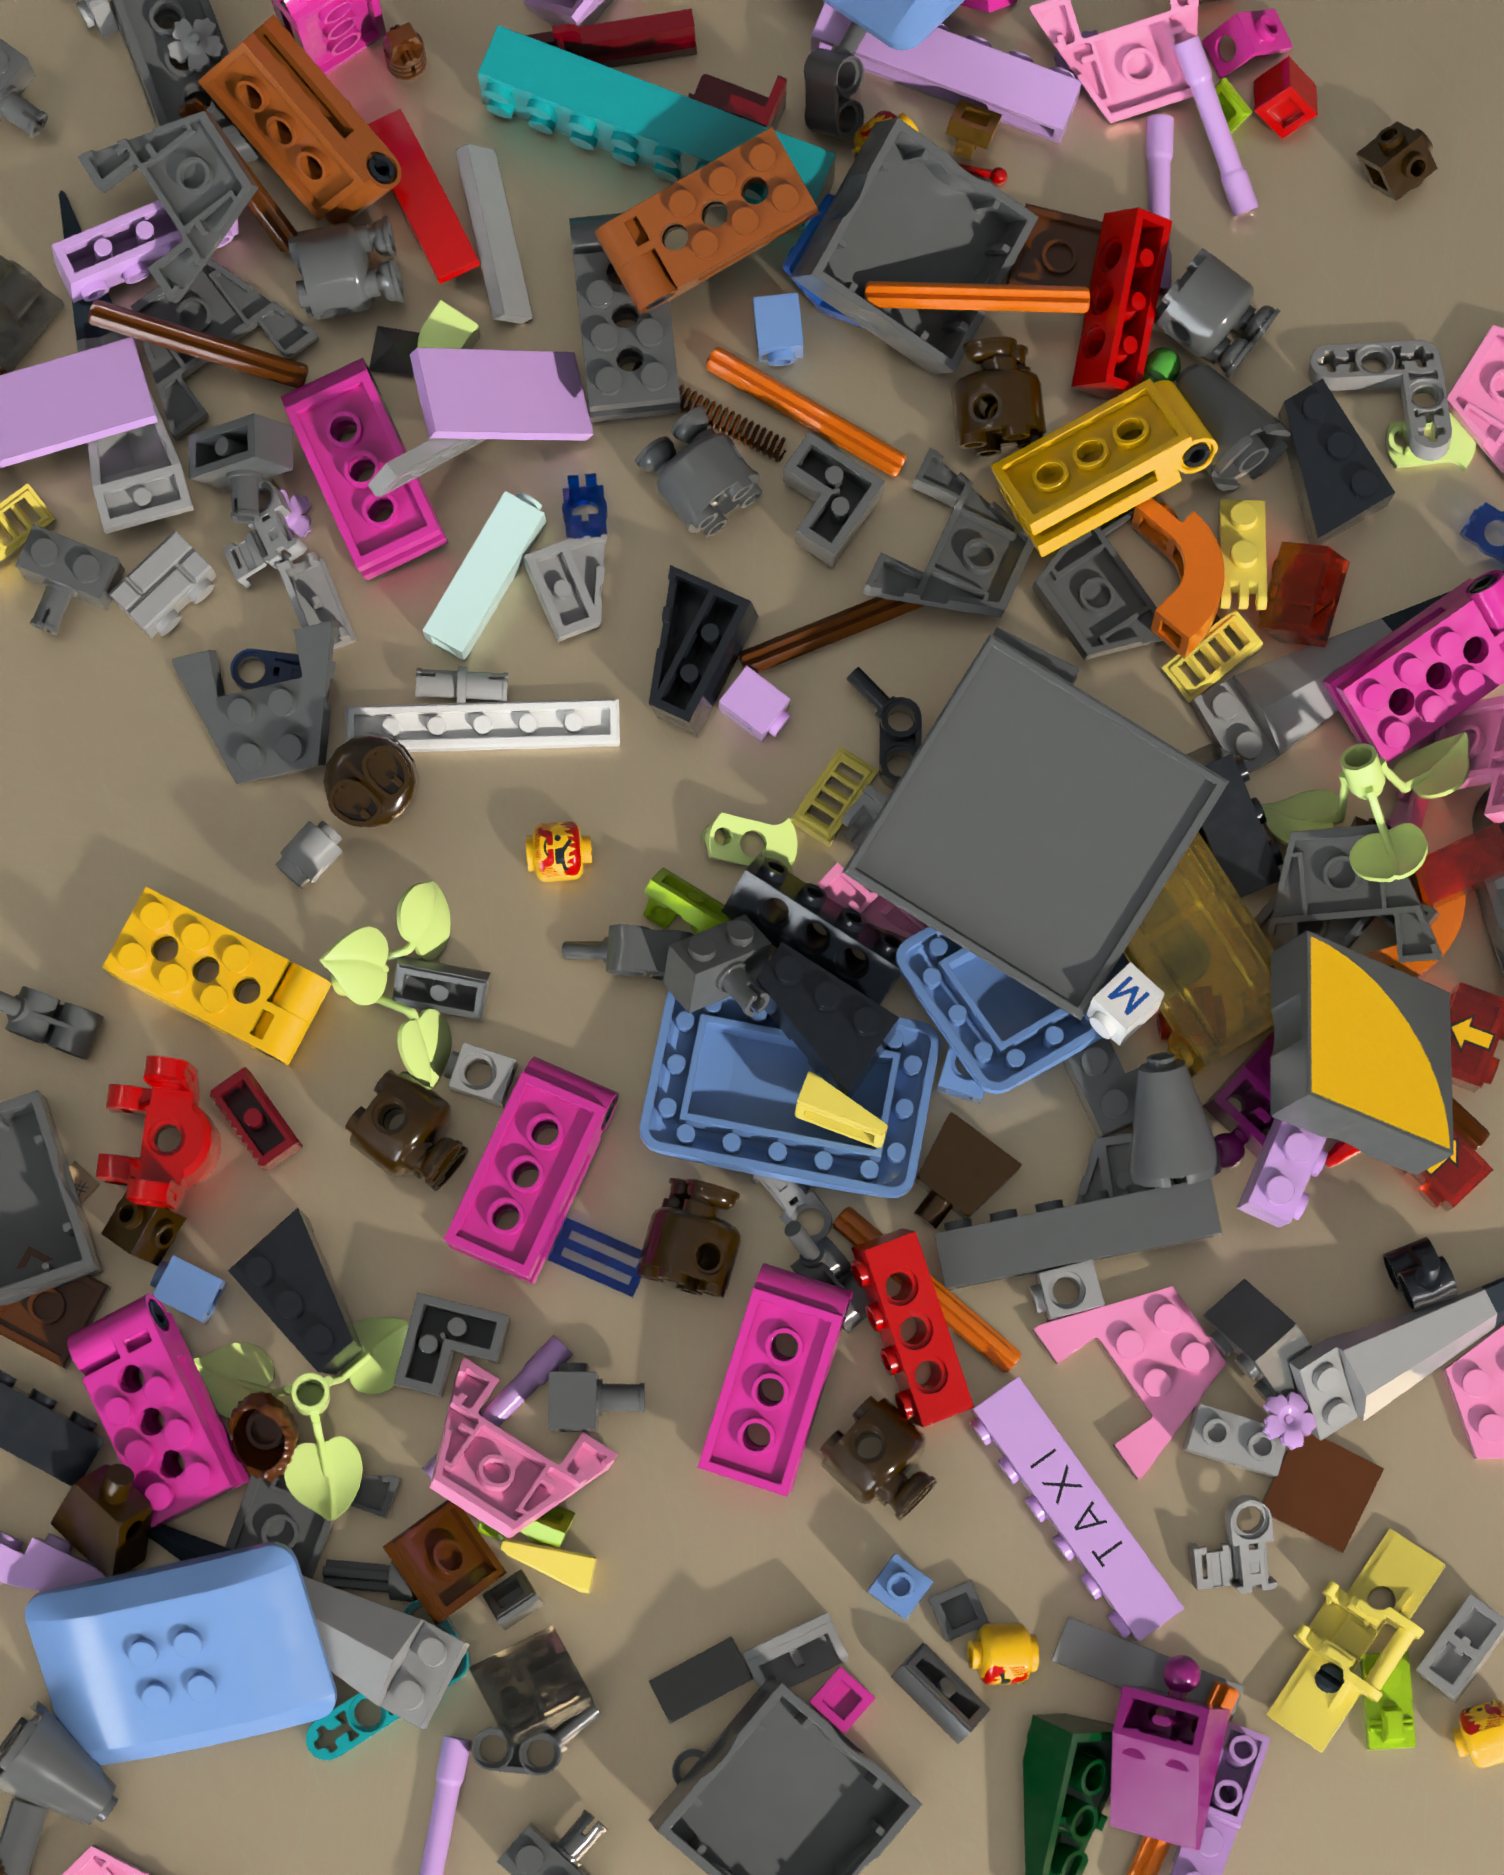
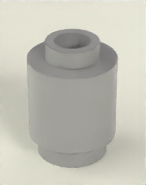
M323 820L317 826L308 821L280 852L282 858L275 865L292 882L303 889L309 882L314 884L343 851L337 844L342 840V837Z

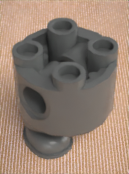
M388 216L375 221L371 228H369L368 224L356 226L353 223L344 222L298 231L297 236L288 237L292 262L298 265L299 272L303 276V280L296 281V289L300 306L306 309L308 318L314 317L315 320L366 311L371 308L374 298L382 295L381 291H383L389 301H399L400 303L405 301L399 267L394 258L396 257V246ZM374 248L379 255L392 257L389 258V261L379 265L378 272L376 268H372L369 253L374 252Z
M1202 248L1187 267L1185 274L1180 280L1177 279L1162 298V302L1155 311L1154 323L1195 356L1204 357L1213 365L1217 361L1220 369L1229 378L1280 313V310L1278 308L1275 310L1273 307L1265 305L1255 314L1256 309L1250 305L1254 296V288L1251 283L1212 253ZM1233 329L1237 333L1242 330L1241 338L1236 339L1229 345L1231 343V340L1227 338L1229 333Z
M698 406L678 419L671 429V433L676 439L688 444L677 453L674 443L669 437H660L647 445L638 454L635 463L645 471L656 472L658 477L656 487L660 497L675 510L689 533L702 531L706 537H710L727 524L728 520L725 515L737 506L741 508L748 507L761 496L763 491L757 485L760 481L758 472L745 462L729 436L716 433L711 428L708 429L709 418L706 415V410L702 406Z

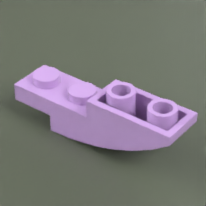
M0 1531V1582L44 1591L105 1578L88 1559L85 1560L70 1553L73 1545L60 1537L48 1533L45 1540L32 1537L24 1552L20 1550L23 1541Z
M1228 1721L1200 1850H1193L1178 1845L1172 1860L1174 1864L1170 1875H1223L1237 1830L1242 1826L1271 1737Z

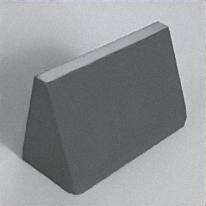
M729 1637L651 1679L649 1683L671 1724L754 1678L733 1638Z

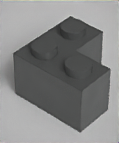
M810 431L783 468V482L815 502L796 529L795 543L833 568L883 496L885 485L884 480Z
M1102 1038L1062 1061L1097 1138L1110 1136L1133 1125L1138 1068L1125 1073L1110 1039Z
M1244 1278L1203 1315L1214 1331L1209 1335V1338L1226 1357L1231 1353L1237 1355L1234 1360L1244 1373L1252 1380L1257 1378L1258 1382L1253 1387L1265 1402L1266 1398L1270 1396L1277 1397L1283 1395L1287 1397L1290 1392L1298 1394L1289 1362L1312 1348L1299 1326Z
M417 1292L394 1385L443 1398L454 1353L500 1364L511 1318L506 1314Z

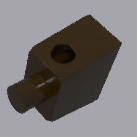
M951 1111L915 1179V1182L929 1193L915 1210L914 1214L935 1230L950 1210H953L964 1219L970 1218L1018 1172L1022 1164Z
M105 1464L76 1481L51 1521V1525L105 1577L126 1573L144 1562L147 1554L153 1507L151 1502L132 1485L134 1473L131 1468L123 1464Z

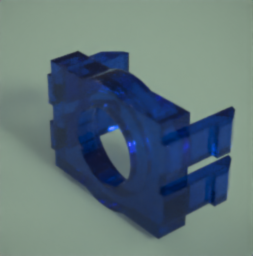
M596 473L585 474L586 486L584 487L579 486L578 475H568L569 488H563L564 502L562 505L566 538L579 539L584 538L583 536H590L591 538L606 535L608 509L604 499L603 485H597ZM589 504L596 507L598 513L588 514L589 521H582L581 515H572L573 510L579 505Z
M1485 502L1478 510L1475 509L1469 518V524H1465L1460 535L1463 539L1476 546L1483 554L1493 557L1504 564V545H1491L1484 535L1485 527L1489 523L1494 521L1504 523V512Z

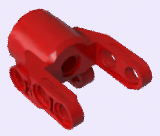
M150 1055L146 1057L143 1080L152 1089L122 1084H109L106 1109L112 1113L120 1112L146 1116L140 1157L99 1153L95 1177L105 1183L128 1186L126 1199L134 1204L177 1210L186 1189L203 1181L216 1168L221 1154V1136L211 1117L199 1107L198 1070L186 1060ZM167 1128H177L181 1133V1141L176 1149L172 1151H162L158 1146L159 1135Z

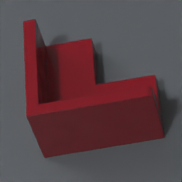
M703 74L695 93H689L688 97L767 128L772 127L776 131L786 108L787 78L778 75L770 96L766 97L714 76Z

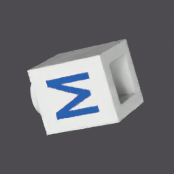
M1130 962L1092 998L1086 1015L1090 1018L1091 1026L1100 1036L1105 1039L1111 1038L1121 1046L1158 1011L1165 993Z

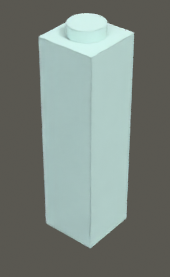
M507 491L503 493L423 628L425 640L460 660L466 661L521 568L524 555L531 551L546 525L545 513L540 510L542 505L537 500L522 492H519L517 496Z

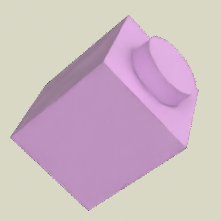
M748 666L744 668L719 700V710L760 742H763L769 733L776 737L784 729L792 716L787 712L790 708V698Z

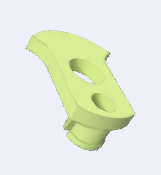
M1449 412L1452 437L1449 450L1442 458L1427 461L1416 457L1411 452L1405 420L1390 422L1385 436V449L1395 469L1451 462L1460 466L1464 471L1473 458L1477 442L1453 414ZM1432 422L1426 423L1425 430L1431 429ZM1400 437L1407 442L1408 446L1404 451H1402V447L1397 446L1394 438Z
M721 812L717 814L712 823L705 827L702 832L701 840L703 846L707 849L709 858L748 867L756 858L747 856L740 846L742 836L748 831H755L762 837L764 846L760 854L766 858L780 861L787 867L788 871H790L797 855V835L789 817L777 825H771ZM718 828L724 834V842L721 845L714 838Z

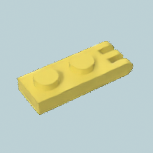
M1220 499L1218 507V538L1225 568L1224 586L1219 603L1220 608H1230L1232 593L1238 594V609L1248 610L1249 594H1256V610H1266L1265 501Z

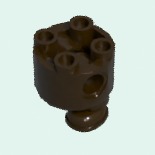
M988 337L971 340L963 344V351L966 353L967 359L973 364H980L982 370L960 378L951 390L955 435L960 447L964 449L974 448L975 456L991 457L1001 454V447L1017 445L1019 449H1022L1042 438L1046 433L1042 387L1038 376L1025 364L1026 355L1029 353L1028 347L1020 344L1017 345V340L1012 337Z
M371 732L354 736L336 749L326 764L323 783L329 808L338 819L348 825L372 828L387 825L405 812L415 797L419 777L415 761L404 745L390 736Z
M389 1070L376 1084L374 1092L378 1095L372 1100L367 1109L363 1106L359 1107L346 1123L345 1129L352 1133L350 1145L389 1175L401 1177L412 1173L419 1179L422 1177L426 1179L425 1183L431 1189L437 1191L461 1166L468 1154V1148L462 1146L463 1143L459 1140L455 1141L450 1137L442 1138L451 1120V1106L445 1099L420 1080L410 1075L408 1071L396 1074L393 1070ZM405 1114L403 1123L398 1128L389 1130L391 1120L396 1115Z
M670 1178L669 1198H664L661 1208L656 1209L651 1216L638 1261L639 1267L636 1275L663 1283V1280L677 1283L676 1289L690 1294L702 1296L704 1293L724 1298L741 1244V1235L731 1223L717 1218L718 1209L728 1210L734 1207L736 1200L740 1197V1193L700 1180Z
M870 1396L853 1413L852 1417L856 1423L845 1435L840 1430H837L821 1446L819 1450L825 1456L821 1466L858 1502L867 1504L878 1500L883 1506L889 1504L895 1511L896 1518L901 1521L927 1496L937 1484L934 1476L930 1477L922 1471L916 1472L908 1479L906 1473L922 1455L926 1438L887 1398H883L878 1402ZM868 1437H876L882 1441L880 1453L874 1458L861 1457L858 1454V1447L861 1441Z

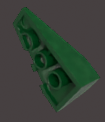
M1065 1713L1032 1715L1023 1757L1025 1875H1083L1088 1863L1085 1850L1095 1829L1103 1830L1108 1816L1102 1814L1111 1794L1112 1732L1114 1724Z

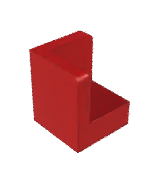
M1289 56L1254 80V110L1281 139H1284L1318 115L1316 85Z

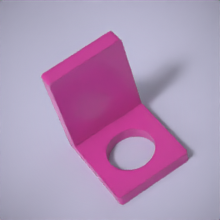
M1275 9L1236 13L1202 40L1220 79L1228 77L1254 56L1285 53L1293 48ZM1225 35L1232 37L1236 44V54L1231 61H1226L1221 56L1219 49L1220 42Z

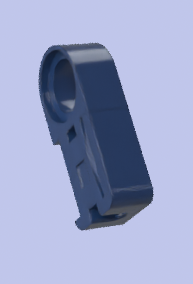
M245 649L233 658L230 668L233 680L243 691L302 677L299 656L292 653ZM249 659H257L265 666L264 676L255 683L245 682L239 675L241 665Z

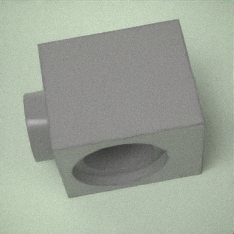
M463 1042L460 1053L456 1051L451 1052L444 1077L450 1079L448 1086L451 1091L504 1108L518 1063L516 1059ZM478 1062L486 1063L492 1068L490 1080L479 1086L469 1083L466 1078L469 1067Z
M1093 1259L1038 1273L1035 1276L1037 1285L1030 1286L1036 1312H1045L1047 1321L1086 1312L1105 1305ZM1068 1279L1076 1285L1078 1297L1074 1303L1062 1304L1055 1299L1053 1286L1056 1281Z

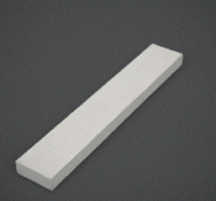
M619 699L345 706L346 742L354 736L374 732L392 737L404 745L408 752L620 746Z

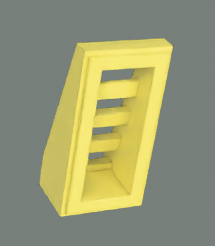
M28 483L0 503V525L12 539L11 542L6 544L0 537V562L25 544L33 526V523L17 504L24 498L40 518L34 525L46 528L56 520L55 516ZM10 509L26 530L19 534L3 513Z
M1233 609L1211 627L1202 642L1185 659L1177 654L1160 670L1185 701L1190 704L1194 698L1205 693L1258 652L1263 642L1236 609ZM1229 628L1244 645L1241 650H1238L1225 634V631ZM1213 640H1216L1230 657L1225 663L1209 644ZM1199 651L1215 669L1211 674L1206 671L1194 656ZM1186 662L1201 682L1198 685L1194 686L1180 669L1183 663Z
M840 746L792 816V824L827 847H830L844 826L841 823L843 816L863 794L862 790L868 784L871 785L879 770ZM841 763L864 776L860 783L855 782L837 770ZM831 778L853 791L851 796L848 798L828 785ZM822 792L843 805L840 812L818 799ZM812 807L832 818L833 822L831 825L828 826L809 814Z
M808 1072L797 1099L794 1114L796 1118L871 1146L882 1148L888 1125L815 1073Z
M508 1538L502 1541L501 1550L507 1555L581 1593L590 1594L597 1560L594 1555Z

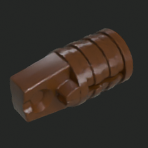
M410 22L401 26L398 24L395 27L392 26L389 32L385 33L383 44L388 70L399 80H414L424 72L427 64L423 40Z

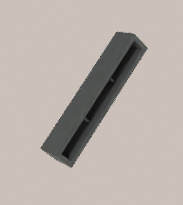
M1186 1177L1173 1179L1174 1185L1166 1188L1144 1187L1132 1184L1126 1186L1128 1193L1126 1195L1109 1198L1108 1190L1081 1195L1082 1203L1064 1207L1063 1201L1060 1199L1036 1204V1213L1018 1216L1017 1209H1009L989 1214L991 1222L972 1225L971 1218L944 1223V1232L934 1233L945 1289L954 1290L1053 1270L1092 1259L1093 1261L1221 1236L1223 1232L1212 1180L1210 1178L1187 1185Z

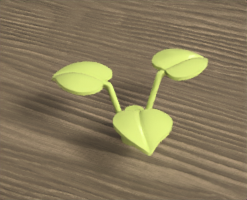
M1466 732L1414 751L1401 759L1395 765L1393 771L1387 766L1384 758H1378L1376 749L1369 744L1353 745L1346 749L1340 757L1343 771L1338 774L1341 782L1339 796L1333 791L1318 789L1305 791L1279 802L1261 804L1267 819L1265 824L1270 833L1278 841L1288 846L1290 834L1293 831L1334 828V824L1342 823L1345 820L1350 789L1351 793L1358 798L1369 800L1380 832L1366 835L1354 844L1349 855L1353 871L1359 877L1369 881L1392 882L1395 879L1400 880L1412 875L1422 866L1427 856L1428 844L1423 831L1412 823H1403L1388 830L1377 796L1383 791L1386 781L1385 777L1402 793H1407L1413 789L1414 793L1422 799H1435L1453 793L1465 783L1470 771L1468 735Z
M428 881L409 887L398 903V930L401 936L408 941L403 947L389 952L387 940L381 931L374 927H360L345 934L336 941L320 958V962L331 972L332 986L338 995L348 996L358 1005L377 1003L404 1013L409 1018L398 1029L397 1043L399 1053L409 1074L432 1089L439 1081L451 1051V1033L445 1018L437 1010L431 1008L422 1010L418 1015L413 1007L382 996L386 987L387 972L389 970L386 965L387 961L408 955L414 949L420 959L431 961L437 958L447 945L451 929L449 906L440 887L434 881Z
M373 1317L352 1323L363 1351L347 1364L340 1374L323 1378L315 1373H306L299 1376L293 1385L287 1384L285 1387L268 1388L275 1374L272 1360L263 1349L251 1343L239 1342L228 1344L193 1360L219 1415L227 1419L231 1418L232 1410L237 1408L239 1401H242L251 1393L261 1391L271 1393L275 1397L292 1396L295 1409L299 1413L311 1417L316 1444L302 1443L296 1447L294 1455H292V1461L287 1465V1469L284 1472V1478L288 1490L299 1503L316 1512L324 1519L331 1521L340 1517L355 1499L362 1480L363 1464L357 1447L350 1439L337 1436L324 1442L319 1414L324 1412L329 1405V1387L342 1383L348 1378L358 1392L368 1395L382 1394L395 1387L394 1380L409 1326L406 1320L393 1317Z

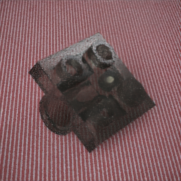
M1 255L0 368L10 373L13 372L65 305L60 298L43 287L40 281L24 267L13 260L8 261Z
M553 1625L469 1667L471 1676L509 1748L595 1706L587 1686Z

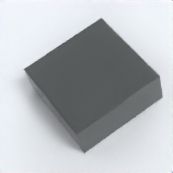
M972 1580L927 1598L946 1642L974 1631L986 1623H990Z

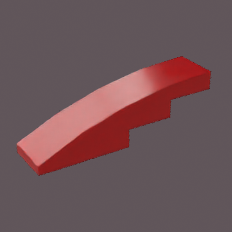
M401 108L369 123V127L392 152L400 164L401 180L398 185L391 189V192L439 284L480 266V262Z

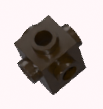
M1398 121L1380 131L1374 140L1356 153L1371 187L1395 201H1398L1410 190L1420 186L1425 178L1438 169L1431 155L1433 145L1428 136L1418 128L1413 130Z
M125 1192L101 1234L129 1254L159 1266L170 1245L175 1241L186 1218L174 1209L134 1204L126 1199Z

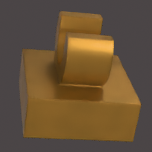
M960 99L949 120L945 133L958 139L953 154L970 160L977 146L988 149L998 129L1002 114Z

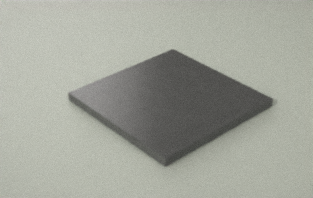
M990 633L842 873L1081 1020L1088 1010L1092 998L1101 989L1229 781Z

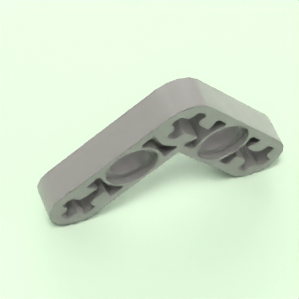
M1424 340L1328 344L1314 350L1310 357L1308 377L1312 384L1323 378L1330 391L1400 387L1408 444L1411 452L1416 457L1427 461L1438 460L1446 455L1451 442L1452 426L1441 355L1434 344ZM1371 358L1379 359L1386 365V369L1377 373L1370 372L1363 367L1362 363ZM1399 359L1398 367H1400V369L1396 370L1394 369L1395 360ZM1413 359H1421L1422 364L1426 365V367H1417V363ZM1348 361H1354L1353 372L1349 371L1350 364H1348ZM1323 364H1331L1333 370L1336 371L1327 372L1326 366H1323ZM1420 393H1428L1436 399L1437 403L1431 407H1421L1413 401V397ZM1432 422V436L1437 442H1429L1427 436H1424L1426 423Z

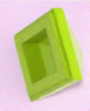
M1225 77L1216 84L1215 90L1232 134L1252 111Z

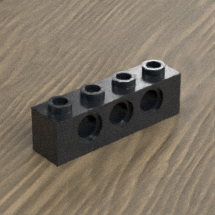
M759 854L746 868L721 911L731 919L746 915L772 943L771 945L778 948L782 942L879 1005H882L901 976V971L896 964V953L903 942L898 937L879 931L867 923L859 912L850 908H844L827 897L823 889L815 884L803 882L789 873L787 867L776 859L766 858ZM774 898L784 901L788 910L781 909L775 903ZM812 923L821 925L826 930L827 935L817 932ZM851 948L860 950L866 960L857 958Z

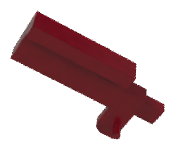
M692 8L580 27L576 24H563L552 26V31L526 35L607 67L697 54Z

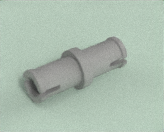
M459 666L458 671L417 668L415 697L456 698V703H466V699L507 702L508 672H468L467 667Z

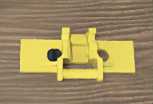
M1390 1528L1347 1593L1344 1592L1338 1584L1330 1580L1322 1592L1326 1597V1601L1310 1625L1306 1626L1301 1623L1293 1635L1309 1651L1266 1716L1322 1753L1360 1695L1363 1694L1378 1703L1383 1695L1380 1689L1413 1639L1419 1640L1424 1633V1630L1410 1619L1446 1564ZM1387 1589L1394 1594L1396 1603L1394 1608L1389 1607L1384 1610H1377L1368 1604V1599L1375 1590ZM1389 1624L1397 1630L1363 1680L1355 1675L1353 1671L1383 1625Z

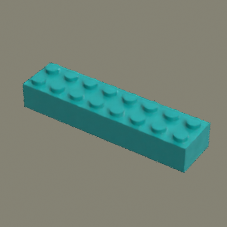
M499 25L495 30L477 73L482 103L487 105L486 108L491 113L503 118H511L514 115L525 119L530 127L545 134H553V131L567 135L573 144L587 150H594L595 147L609 151L615 160L623 164L635 166L637 163L651 167L654 174L671 182H677L678 179L688 176L769 129ZM775 131L818 208L826 194L830 193L834 183L836 153ZM759 183L751 185L745 192V201L751 204L762 202L768 195V187ZM810 220L795 229L802 230L804 226L808 225Z

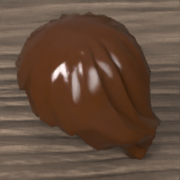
M263 1391L251 1393L242 1401H239L237 1408L232 1410L231 1418L227 1422L229 1424L228 1432L233 1436L231 1443L233 1452L244 1470L250 1476L253 1475L257 1479L263 1478L271 1483L276 1477L282 1475L287 1469V1465L291 1463L300 1430L293 1414L282 1401L271 1393Z

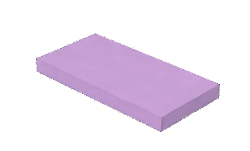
M133 337L0 375V468L158 422Z
M416 348L410 354L428 438L587 441L594 434L574 352Z

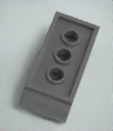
M111 0L112 12L155 127L182 119L178 114V109L188 100L197 98L201 103L209 107L206 110L213 115L226 137L246 163L263 158L198 83L200 78L229 54L210 1ZM182 18H185L193 27L196 19L203 20L209 18L211 22L216 24L213 36H219L220 43L224 46L221 57L217 59L209 58V66L204 67L200 72L190 71L189 69L182 71L174 68L173 66L179 62L170 57L168 44L175 41L172 37L175 27L163 29L158 26L164 21L179 22Z
M622 213L569 218L591 423L681 413L670 303L668 301L663 305L640 314L624 285L611 282L618 275L594 234L599 227ZM623 319H630L636 322L629 328H621L616 325ZM628 362H640L641 365L635 371H625L620 368Z

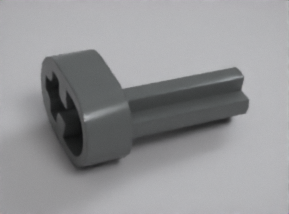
M326 1559V1566H323V1583L340 1589L384 1592L389 1594L390 1600L417 1601V1597L392 1560L390 1565Z

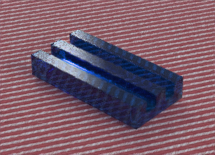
M566 1218L548 1261L633 1298L642 1277L636 1275L639 1265L635 1268L569 1239L573 1231L639 1260L642 1250ZM564 1248L631 1276L629 1285L561 1256Z

